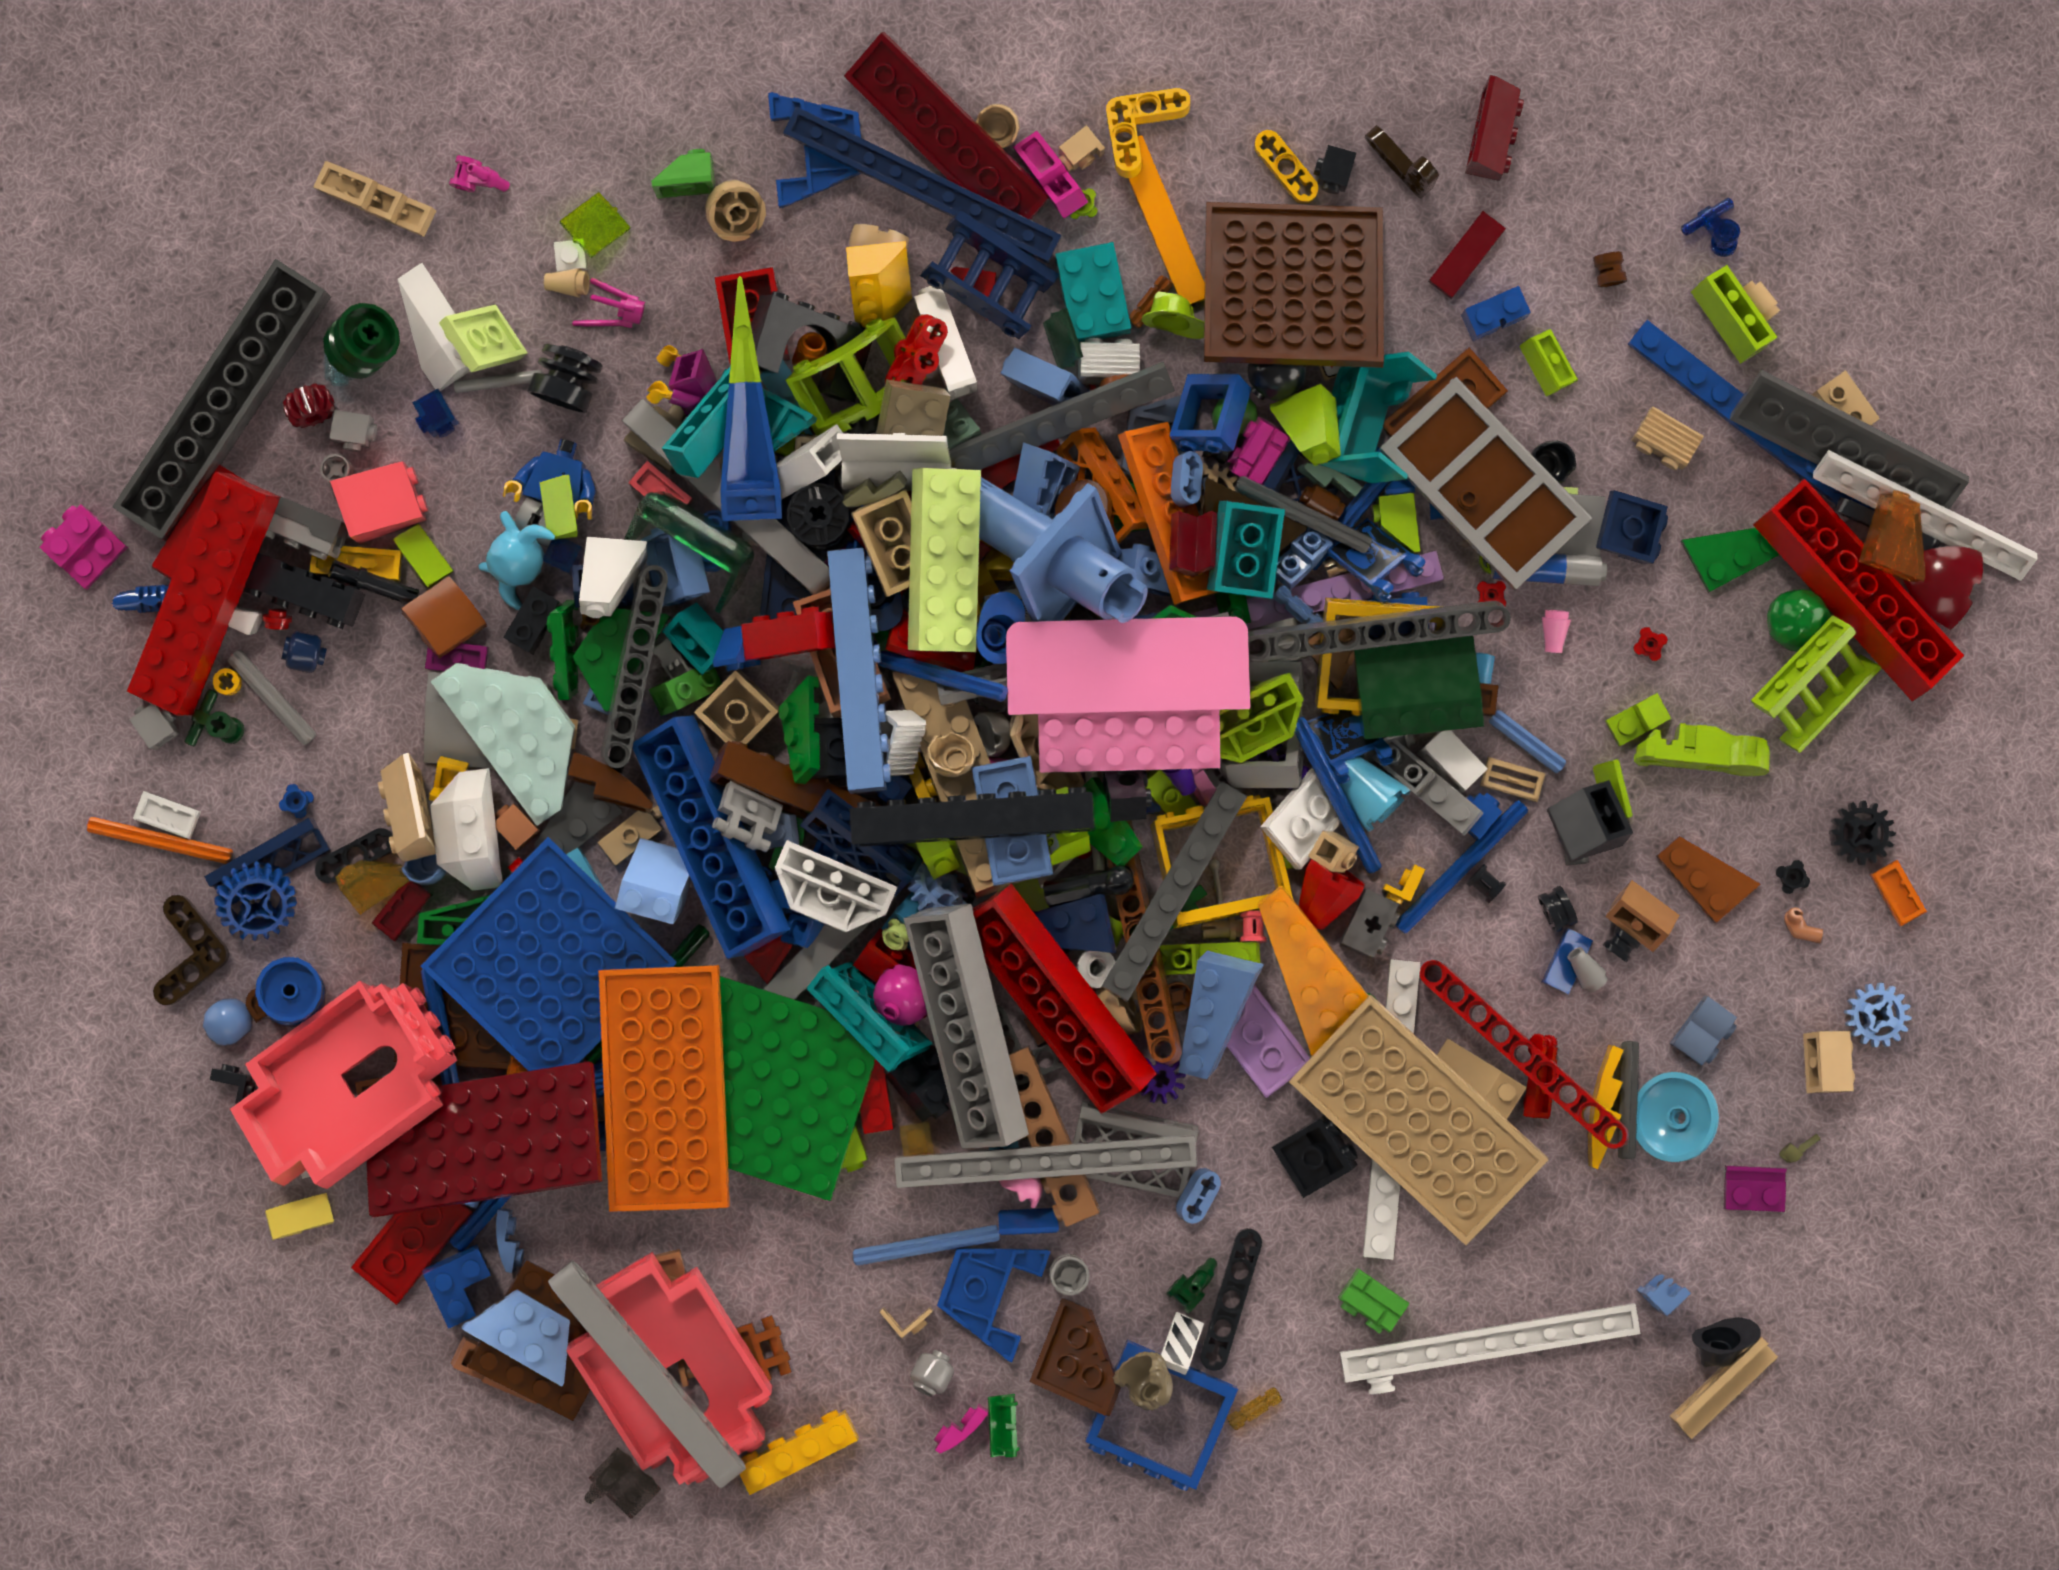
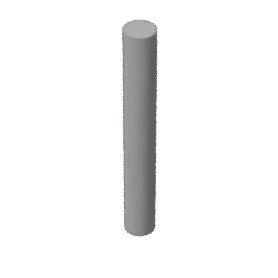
M541 369L454 381L455 393L526 384L531 382L533 373L543 372Z

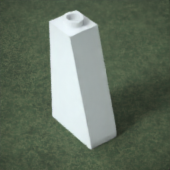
M932 286L919 290V295L914 296L919 315L929 314L945 322L948 329L947 337L937 354L939 356L938 369L945 389L951 396L950 401L977 392V381L944 291ZM929 326L927 329V331L930 333L933 330L931 326Z

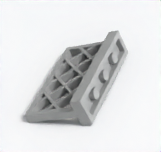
M1082 1101L1073 1144H1078L1080 1140L1082 1143H1087L1082 1135L1084 1123L1096 1125L1102 1134L1090 1143L1100 1142L1103 1139L1111 1141L1109 1136L1118 1130L1126 1132L1130 1140L1135 1139L1131 1133L1140 1135L1136 1139L1195 1135L1196 1143L1199 1128L1192 1124L1114 1107L1101 1114L1092 1102ZM1103 1127L1110 1128L1111 1130L1105 1132ZM1183 1167V1172L1179 1168H1168L1158 1174L1155 1169L1150 1170L1154 1176L1145 1182L1137 1181L1131 1171L1120 1172L1116 1176L1108 1173L1085 1175L1087 1178L1180 1198L1186 1187L1190 1167ZM1175 1169L1181 1178L1179 1190L1166 1187L1161 1177ZM1128 1174L1131 1179L1123 1178V1176ZM1157 1180L1160 1185H1155L1151 1183Z

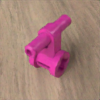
M456 156L457 168L454 178H450V186L467 192H475L476 186L495 187L503 192L509 189L510 183L499 177L496 171L482 166V162L466 156Z

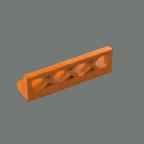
M1096 427L1082 428L1072 432L1056 452L1060 457L1080 466L1075 481L1084 480L1085 468H1089L1093 474L1092 481L1099 483L1109 492L1112 501V514L1109 521L1117 542L1120 544L1132 530L1148 527L1138 495ZM1074 444L1078 449V462L1074 461L1068 452ZM1114 515H1118L1124 524L1118 532L1113 526Z

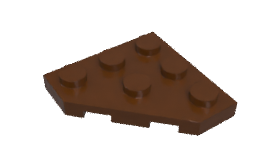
M1062 1298L1029 1382L1110 1417L1121 1387L1114 1384L1113 1377L1115 1371L1091 1309Z

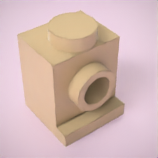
M1087 125L1059 146V154L1061 155L1059 159L1068 172L1074 171L1078 167L1082 170L1095 160L1093 155L1097 154L1099 157H1102L1105 153V147Z

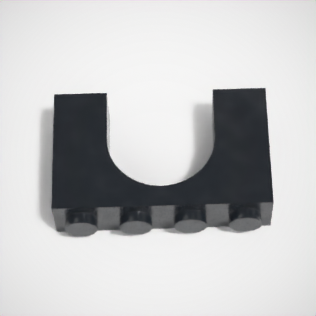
M775 291L772 292V295H760L751 324L759 371L764 373L779 372L787 342L791 335L802 326L814 329L824 338L827 346L826 355L845 345L865 330L860 323L849 321L848 324L839 321L840 316L835 313L823 311V314L814 311V305L801 301L795 304L789 301L790 297L788 295ZM872 342L854 353L863 371ZM839 362L822 371L818 390L822 395L841 402H855L856 393Z

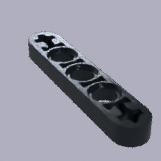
M1251 1228L1240 1230L1234 1239L1201 1349V1362L1205 1368L1212 1371L1222 1369L1228 1360L1262 1247L1261 1236ZM1248 1233L1253 1234L1252 1238L1257 1242L1255 1247H1249L1247 1253L1248 1256H1253L1251 1262L1244 1257H1235L1236 1251L1243 1253L1244 1244L1240 1242L1241 1237L1246 1238ZM1237 1262H1243L1248 1267V1274L1242 1279L1234 1278L1231 1273L1232 1266ZM1227 1291L1238 1293L1240 1300L1237 1306L1229 1308L1223 1304V1295ZM1223 1319L1230 1323L1231 1331L1228 1335L1218 1336L1214 1332V1325L1218 1320ZM1210 1337L1219 1342H1227L1226 1348L1222 1345L1219 1346L1218 1354L1222 1357V1360L1215 1361L1214 1365L1209 1364V1358L1205 1357L1207 1352L1212 1353L1215 1343H1209Z

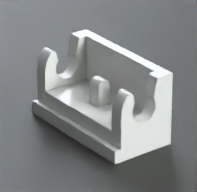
M1451 730L1440 731L1417 753L1433 771L1461 794L1488 769Z

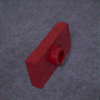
M407 878L372 921V924L396 942L433 894L420 884L409 881Z

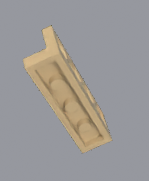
M1760 1337L1752 1346L1741 1350L1739 1357L1732 1365L1720 1367L1670 1415L1671 1419L1690 1439H1693L1778 1358L1767 1346L1768 1343L1763 1337Z

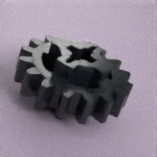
M1860 801L1858 808L1854 802L1849 803V811L1843 808L1839 809L1838 813L1841 818H1833L1831 820L1836 825V829L1829 831V834L1836 835V840L1831 842V846H1840L1837 855L1847 854L1848 863H1852L1857 858L1858 865H1865L1866 858H1868L1871 864L1876 863V855L1882 858L1886 857L1887 853L1884 848H1892L1894 846L1888 839L1896 835V832L1889 831V826L1894 824V820L1886 821L1884 818L1888 811L1882 810L1877 812V803H1872L1867 808L1866 801ZM1864 813L1871 817L1867 820H1861L1855 814ZM1845 826L1848 829V835L1846 840L1844 838ZM1869 826L1865 832L1867 838L1856 840L1860 834L1858 828ZM1879 826H1880V829H1881V838H1880V839L1878 838V827H1879ZM1859 845H1863L1870 852L1860 853L1854 849Z

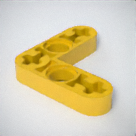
M1173 88L1112 98L1106 105V118L1115 169L1121 177L1133 178L1141 171V153L1136 125L1185 117L1189 113L1191 106L1190 95L1186 90ZM1174 100H1179L1181 107H1176ZM1161 101L1165 102V110H1162ZM1151 102L1157 108L1154 112L1145 113L1140 107L1144 103ZM1117 108H1121L1124 122L1118 123ZM1121 132H1127L1132 136V139L1129 142L1121 143L1116 140V136ZM1129 152L1132 163L1131 167H1126L1124 153Z

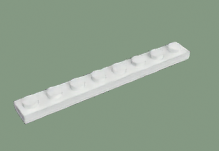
M1830 450L1827 451L1813 472L1814 479L1949 546L1967 547L1982 552L1984 563L2022 581L2037 561L2036 552Z

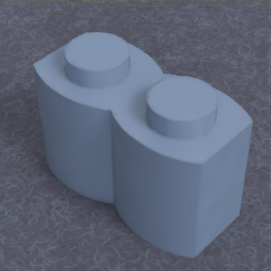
M1704 996L1670 1044L1698 1065L1702 1066L1705 1062L1709 1064L1719 1052V1049L1716 1048L1722 1038L1727 1040L1735 1031L1737 1025L1734 1022L1737 1017L1710 997Z

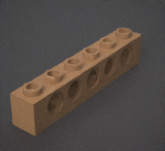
M1030 1045L1010 1053L1009 1057L1014 1076L1024 1074L1030 1082L1027 1089H1018L1029 1135L1022 1139L1028 1138L1031 1147L1072 1144ZM1034 1101L1041 1106V1114L1039 1116L1030 1117L1027 1115L1025 1105L1028 1102ZM1047 1129L1051 1131L1053 1141L1047 1145L1041 1144L1037 1139V1132L1039 1130ZM1085 1174L1040 1178L1046 1194L1052 1193L1056 1202L1055 1205H1052L1058 1222L1064 1221L1066 1227L1100 1212L1099 1205ZM1066 1184L1073 1185L1077 1190V1196L1071 1200L1065 1199L1061 1195V1187Z

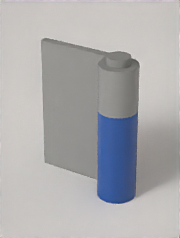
M1570 494L1592 517L1590 524L1585 525L1526 581L1599 586L1601 581L1606 580L1607 563H1602L1600 549L1596 548L1604 517L1605 496ZM1491 567V577H1492V579L1504 580V579Z

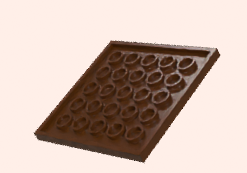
M1206 202L1204 362L1383 368V207Z

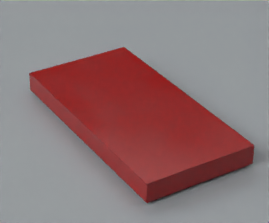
M457 1204L393 1214L351 1268L393 1303L398 1305L422 1276V1270L430 1266L453 1235L472 1214L473 1210L466 1205Z

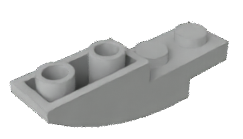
M1395 738L1387 740L1386 743L1392 749L1391 757L1393 758V763L1382 766L1377 754L1372 759L1407 786L1416 796L1465 836L1484 813Z

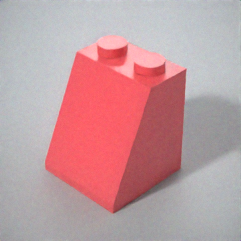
M403 461L330 481L349 536L359 544L427 520L424 512L429 511L423 494L418 496L414 486L419 483L413 467L408 468Z

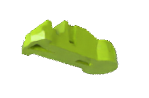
M1680 723L1675 730L1674 740L1669 745L1666 744L1667 739H1661V730L1655 729L1644 742L1636 747V754H1634V762L1638 766L1656 765L1717 771L1737 776H1762L1769 773L1770 750L1767 740L1756 736H1734L1715 726H1695Z

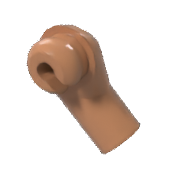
M1793 907L1785 913V924L1794 938L1816 943L1821 942L1823 929L1807 926L1802 916L1803 911L1800 908Z

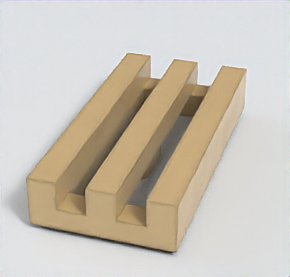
M1487 757L1486 767L1488 769L1483 773L1480 782L1481 787L1538 802L1546 773ZM1492 765L1536 777L1537 782L1533 783L1491 771ZM1489 777L1534 789V793H1527L1492 783L1488 780Z

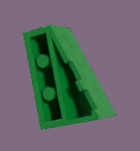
M489 896L419 913L417 943L442 945Z

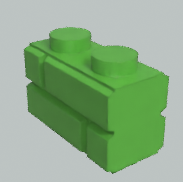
M1359 1268L1355 1270L1338 1296L1343 1301L1342 1309L1354 1317L1359 1312L1368 1318L1365 1324L1378 1333H1381L1383 1329L1390 1333L1409 1305L1408 1301Z

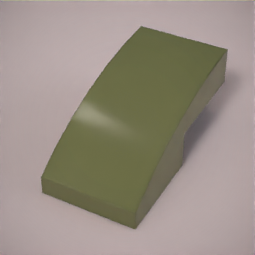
M900 470L878 487L868 478L845 495L843 504L846 507L861 506L887 498L904 488L907 478Z

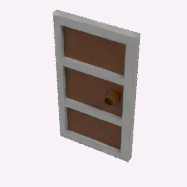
M1457 377L1451 379L1444 389L1379 449L1388 459L1408 474L1407 479L1514 591L1578 531L1591 522L1592 517Z

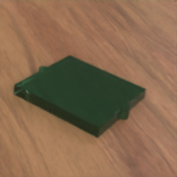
M1063 308L1058 312L1051 313V317L1043 322V326L1057 367L1065 370L1068 367L1075 366V362L1084 356L1068 309Z

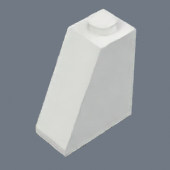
M837 424L776 463L781 488V500L800 488L826 476L842 461L837 442V433H844Z
M587 537L579 598L581 614L592 618L611 616L647 562V541Z

